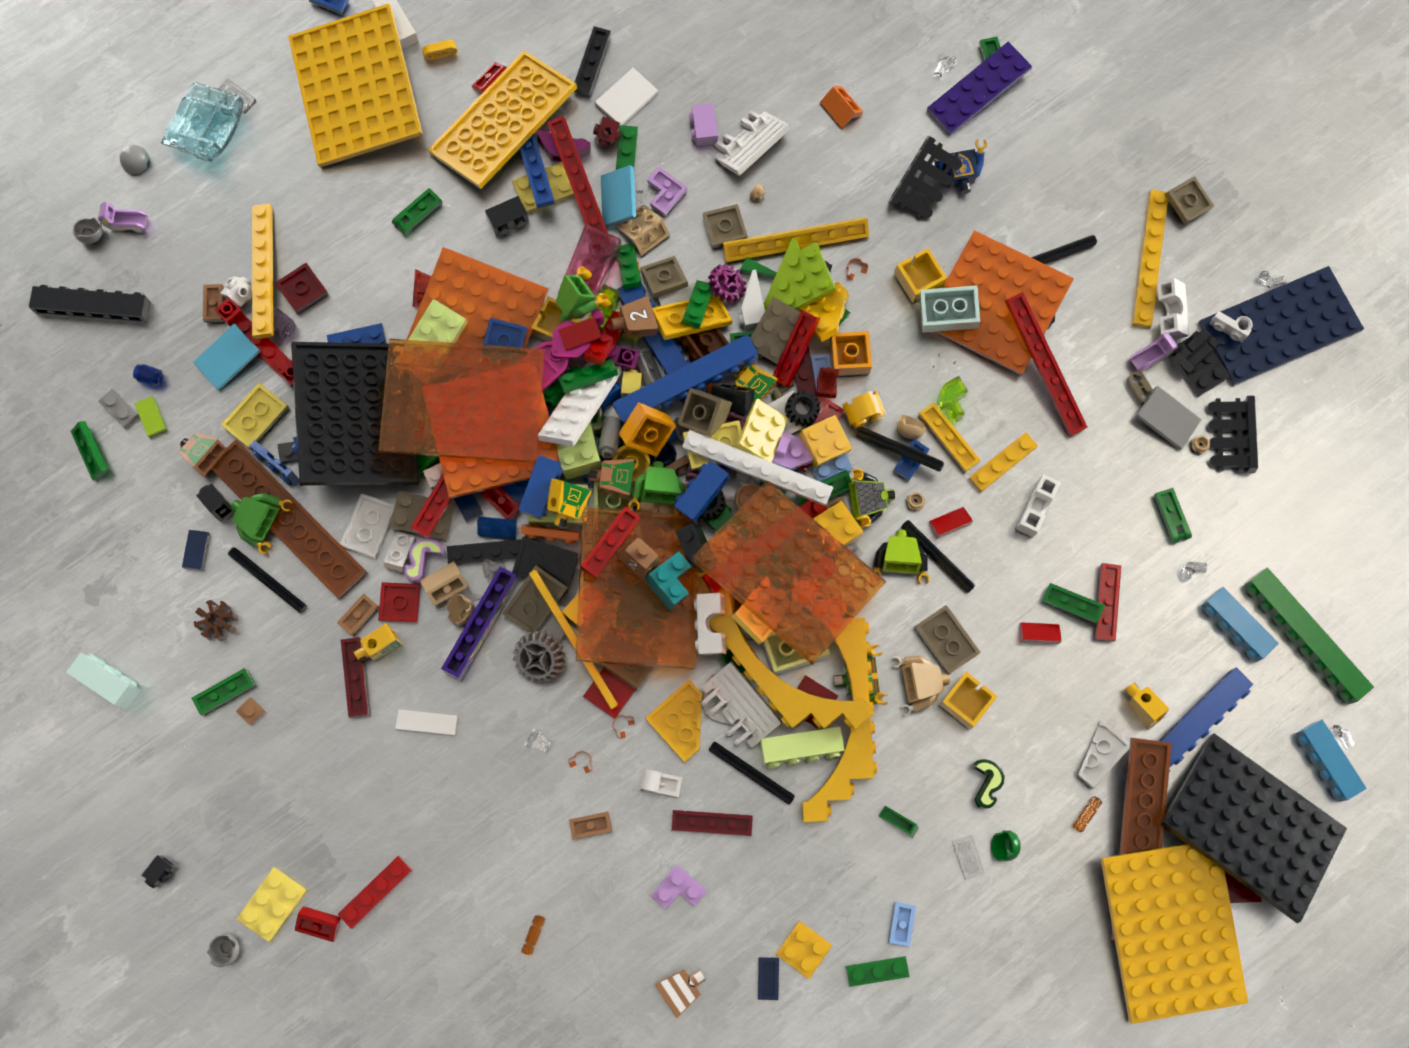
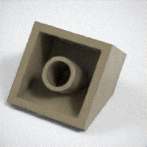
M690 388L678 425L711 437L726 421L732 402L701 390Z

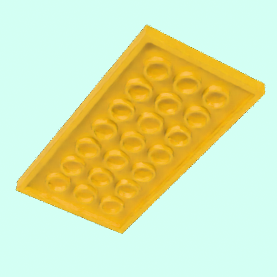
M524 50L431 145L428 152L481 189L577 89V85Z

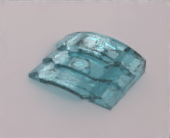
M194 81L187 95L182 98L172 121L165 129L166 133L161 143L194 155L198 159L213 162L228 146L237 129L242 114L243 99L240 95Z

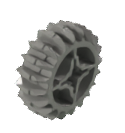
M539 630L533 633L528 632L526 636H522L516 643V649L513 651L516 656L513 658V661L518 662L515 668L521 669L520 674H526L525 680L531 677L532 683L539 681L540 684L545 681L550 682L563 670L562 666L566 661L562 658L565 657L566 653L561 652L563 646L557 645L559 639L555 641L552 639L553 634L547 637L546 631H543L541 634ZM543 653V655L536 661L535 659Z

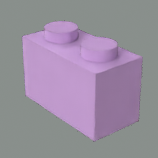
M714 103L692 105V112H689L690 124L693 123L694 129H691L692 140H695L696 146L715 145L718 141Z

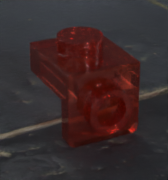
M830 367L820 368L817 376V397L836 398L838 369Z

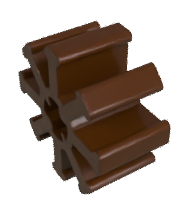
M213 600L206 601L209 607L208 614L199 607L195 611L200 617H205V620L194 621V627L200 631L205 629L201 635L210 641L214 633V638L220 642L225 641L226 638L222 630L224 628L232 634L236 631V628L231 624L228 625L227 622L237 621L238 616L233 611L227 613L231 607L223 601H220L221 604L218 609V604Z

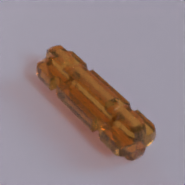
M1093 796L1090 799L1089 805H1086L1078 817L1079 820H1076L1073 828L1078 832L1085 830L1086 824H1089L1097 812L1096 809L1101 806L1102 801L1098 797Z
M534 916L533 925L530 926L525 939L526 944L523 945L521 950L523 954L532 955L533 946L536 945L541 932L540 927L543 926L545 921L544 917Z

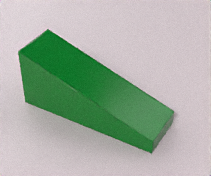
M748 257L745 259L739 274L751 276L752 270H756L758 277L774 280L777 272Z
M884 806L879 815L880 818L911 838L914 837L919 829L916 823L887 806Z

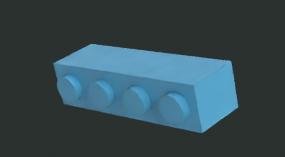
M1224 587L1217 590L1201 605L1205 613L1213 617L1218 622V626L1232 636L1234 643L1242 646L1250 659L1256 662L1264 659L1279 644Z
M1323 719L1315 721L1296 732L1300 745L1306 748L1309 753V759L1318 767L1321 778L1329 784L1332 795L1339 802L1347 801L1367 789Z

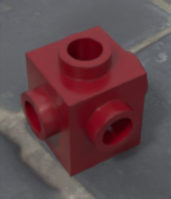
M603 116L599 124H595L593 130L594 140L598 141L597 144L608 147V145L611 146L614 142H617L620 135L618 131L620 122Z

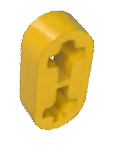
M445 40L424 46L422 52L425 60L433 61L453 56L457 53L455 41Z

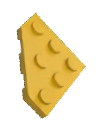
M839 282L834 283L837 291L798 310L799 312L802 310L820 318L814 335L821 342L838 333L839 322L842 320L845 311L844 306L849 298L848 290Z
M690 679L645 718L684 763L698 752L700 747L702 707L700 702H702V692Z

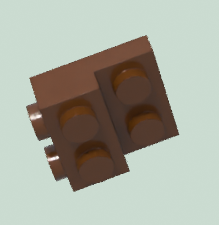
M719 328L678 337V344L683 350L685 349L688 352V358L691 363L729 344Z

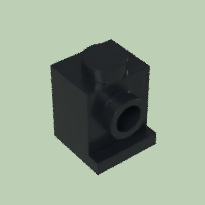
M157 855L141 876L146 879L144 882L148 886L155 888L157 885L160 886L166 883L171 876L170 872L177 871L178 867L164 856Z

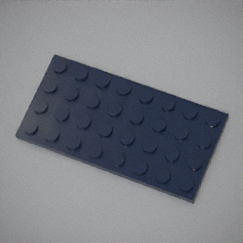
M1329 266L1220 311L1235 321L1241 316L1251 319L1253 324L1251 332L1242 343L1233 340L1228 334L1216 330L1213 325L1209 324L1216 313L1198 322L1202 330L1206 329L1212 334V337H1215L1220 342L1214 353L1230 374L1229 380L1232 386L1364 330L1363 325Z

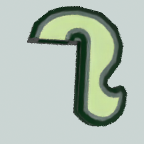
M987 759L977 760L970 767L987 777L974 798V802L978 808L988 809L997 802V798L993 797L992 793L1001 789L1004 785L1005 776L1002 769L995 762Z

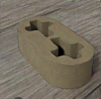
M1139 371L1132 372L1128 376L1127 386L1136 401L1143 405L1147 398L1143 399L1142 395L1143 393L1144 395H1150L1153 391L1152 387L1143 373ZM1134 378L1140 380L1138 383H1137V382H1135V383L1132 382V380H1133Z

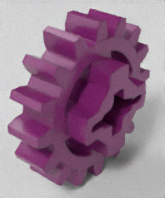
M726 263L723 266L719 264L708 276L710 280L708 284L713 287L710 291H715V297L720 296L722 302L726 299L728 303L732 301L735 303L745 295L744 292L747 290L744 287L747 282L742 281L744 275H739L740 270L735 271L733 265L728 268Z

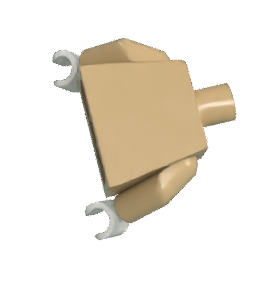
M894 656L891 661L898 660L900 662L899 665H893V669L897 670L902 666L908 702L912 703L910 706L905 704L900 707H907L909 709L908 714L902 716H908L911 711L917 712L931 707L938 700V694L944 692L943 686L950 683L948 674H941L938 665L932 664L931 661L922 656L904 657V659Z

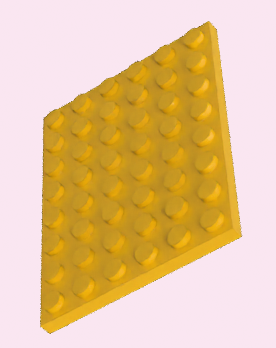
M389 3L288 36L317 165L320 168L423 135L392 7Z
M1188 844L1101 858L1129 1023L1135 1024L1248 1003L1225 871Z

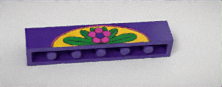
M501 566L498 568L441 668L444 673L462 681L519 581L516 574Z

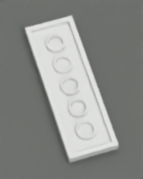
M587 361L584 367L592 366L594 363ZM616 366L617 376L566 393L539 432V441L574 447L621 375V366Z

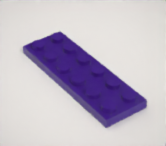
M1008 41L929 105L927 111L951 136L1032 69V65Z

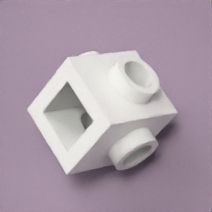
M233 276V278L226 281L225 288L220 294L226 299L229 297L238 307H242L244 303H247L252 298L251 282L244 277Z

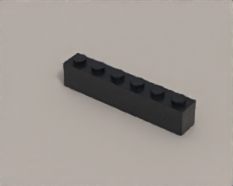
M40 285V287L32 286L29 308L35 314L147 323L151 302L145 294L140 292L126 294L123 291H115L114 293L102 289L89 291L85 288H77L76 290L65 286L52 288L48 285Z

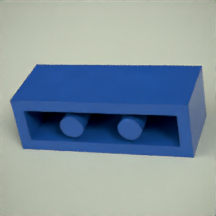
M538 455L518 509L519 513L541 520L542 516L546 517L551 479L560 480L563 471L560 468V462Z
M711 460L700 467L698 471L700 474L696 479L690 480L686 488L688 489L686 492L680 494L674 502L676 511L693 523H696L730 479L729 473Z

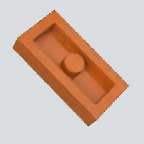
M833 86L820 101L841 128H844L852 118L860 117L863 113V110L842 86Z

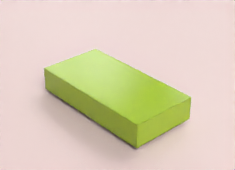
M153 396L134 403L149 438L167 431Z

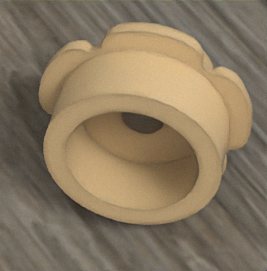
M757 184L751 191L750 196L754 201L756 199L760 200L766 191L763 190L764 185Z
M1200 435L1192 439V449L1195 452L1205 453L1210 448V441L1206 436Z
M913 492L907 496V506L910 509L920 510L923 508L925 498L922 494Z

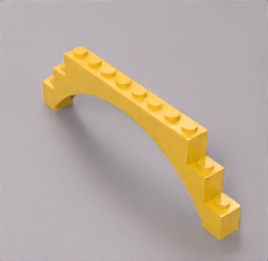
M725 530L709 543L715 558L714 561L717 559L718 561L702 573L701 576L740 549ZM732 581L716 592L724 594L725 614L716 615L711 619V630L714 633L726 634V651L731 650L734 654L732 659L738 666L743 665L746 669L744 674L750 681L755 680L759 685L756 689L763 697L767 695L771 700L769 705L775 712L779 710L783 715L781 720L788 728L791 726L796 729L813 715V722L819 728L827 729L845 715L843 720L849 728L854 727L858 730L876 715L863 698H860L858 701L825 699L796 689L780 679L757 657L747 642L740 625L731 617L736 612L733 601Z
M815 581L791 582L792 603H798L808 610L824 626L837 645L849 675L852 701H858L860 698H863L874 712L873 702H870L869 694H873L872 682H868V674L872 672L871 662H867V654H870V642H866V634H869V622H865V618L841 619V616L844 615V604H840V599L816 600V597H820L819 585H815ZM871 719L858 730L854 727L850 729L845 751L831 776L808 801H802L803 822L828 821V816H831V804H827V801L851 800V795H854V783H850V779L874 778V774H877V762H873V754H876V743L872 742V734H875V724L871 722Z

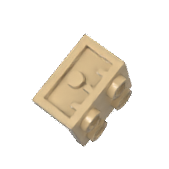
M645 205L636 209V218L616 225L619 231L632 240L637 253L641 256L670 235L663 218Z

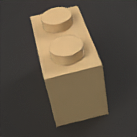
M454 561L420 580L434 606L468 587Z

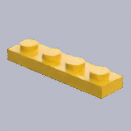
M934 402L919 412L920 418L965 473L981 461Z
M1025 432L968 479L981 493L1033 452L1038 445Z

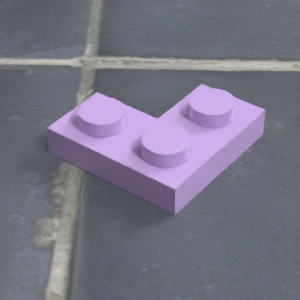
M660 167L647 179V183L659 191V194L653 199L650 206L665 217L685 194L687 187Z
M676 865L651 897L663 908L667 909L677 895L680 894L695 907L707 890Z

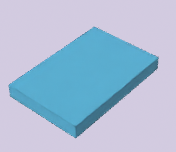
M631 165L601 175L602 217L606 228L636 218L634 167Z
M233 324L193 363L218 390H221L261 351L236 324Z

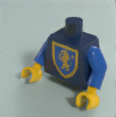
M978 139L975 141V147L978 149L976 152L975 149L956 152L959 154L957 158L962 161V167L958 170L951 168L948 172V175L952 177V183L949 185L950 188L959 187L961 194L971 192L970 184H973L976 178L980 176L984 166L985 152H983V149L987 147L986 140H983L984 144L982 147L978 146ZM935 158V167L944 171L947 165Z

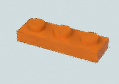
M523 524L520 534H525L527 538L543 536L544 540L556 541V538L564 539L563 542L575 543V541H579L581 531Z

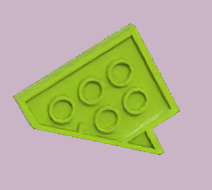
M795 238L791 239L763 303L765 310L773 297L799 310L837 291L819 245L816 242L800 250L797 240Z

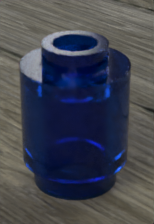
M146 364L136 365L133 371V378L137 382L152 387L161 385L164 380L161 369Z

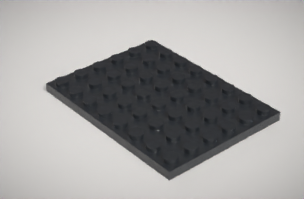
M291 343L300 486L418 485L419 474L410 374L394 365L405 344Z
M1215 733L1210 735L1161 822V825L1296 923L1302 921L1347 830L1344 825Z

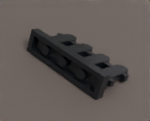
M931 136L926 137L889 199L894 204L902 203L900 207L903 209L907 206L917 212L916 217L919 219L922 216L925 218L932 216L933 210L928 205L931 200L935 202L941 201L943 196L938 191L940 185L949 186L952 183V177L948 175L950 169L958 170L962 167V161L957 158L959 154L954 152L952 155L942 149L943 144H934L936 140ZM927 154L931 155L928 161L924 160ZM935 158L947 165L944 171L932 165ZM920 170L921 173L918 178L915 177L916 172ZM925 174L937 181L934 187L922 181ZM910 186L911 189H910L909 193L907 194L905 191H906L907 187ZM915 191L927 197L924 203L912 197Z
M1247 396L1245 401H1241V398H1236L1235 401L1221 402V398H1216L1215 402H1210L1207 406V411L1210 414H1216V420L1209 422L1208 429L1211 432H1217V437L1210 439V449L1217 450L1218 455L1210 458V466L1218 468V471H1224V468H1238V471H1244V468H1247V473H1255L1258 469L1255 396ZM1221 414H1236V419H1222ZM1241 414H1245V419H1242ZM1222 432H1237V437H1222ZM1242 432L1246 433V437H1242ZM1223 450H1237L1238 455H1223Z

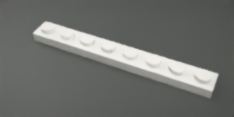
M689 430L682 446L683 450L823 506H826L833 489L832 486Z

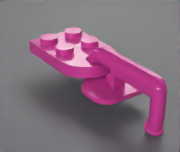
M597 308L591 312V315L595 318L599 328L605 320L601 309ZM567 320L562 322L554 329L552 341L539 344L516 364L535 362L542 392L555 383L558 377L565 374L569 367V358H579L587 351L591 344L587 343L568 351L565 350L558 330L575 324L573 321Z

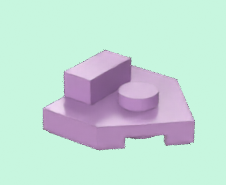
M783 432L772 463L792 471L797 467L811 464L813 458L802 439Z

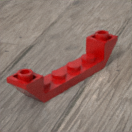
M228 297L215 309L216 313L229 327L236 324L261 351L258 356L286 383L293 386L292 361L268 337L255 339L252 336V322Z

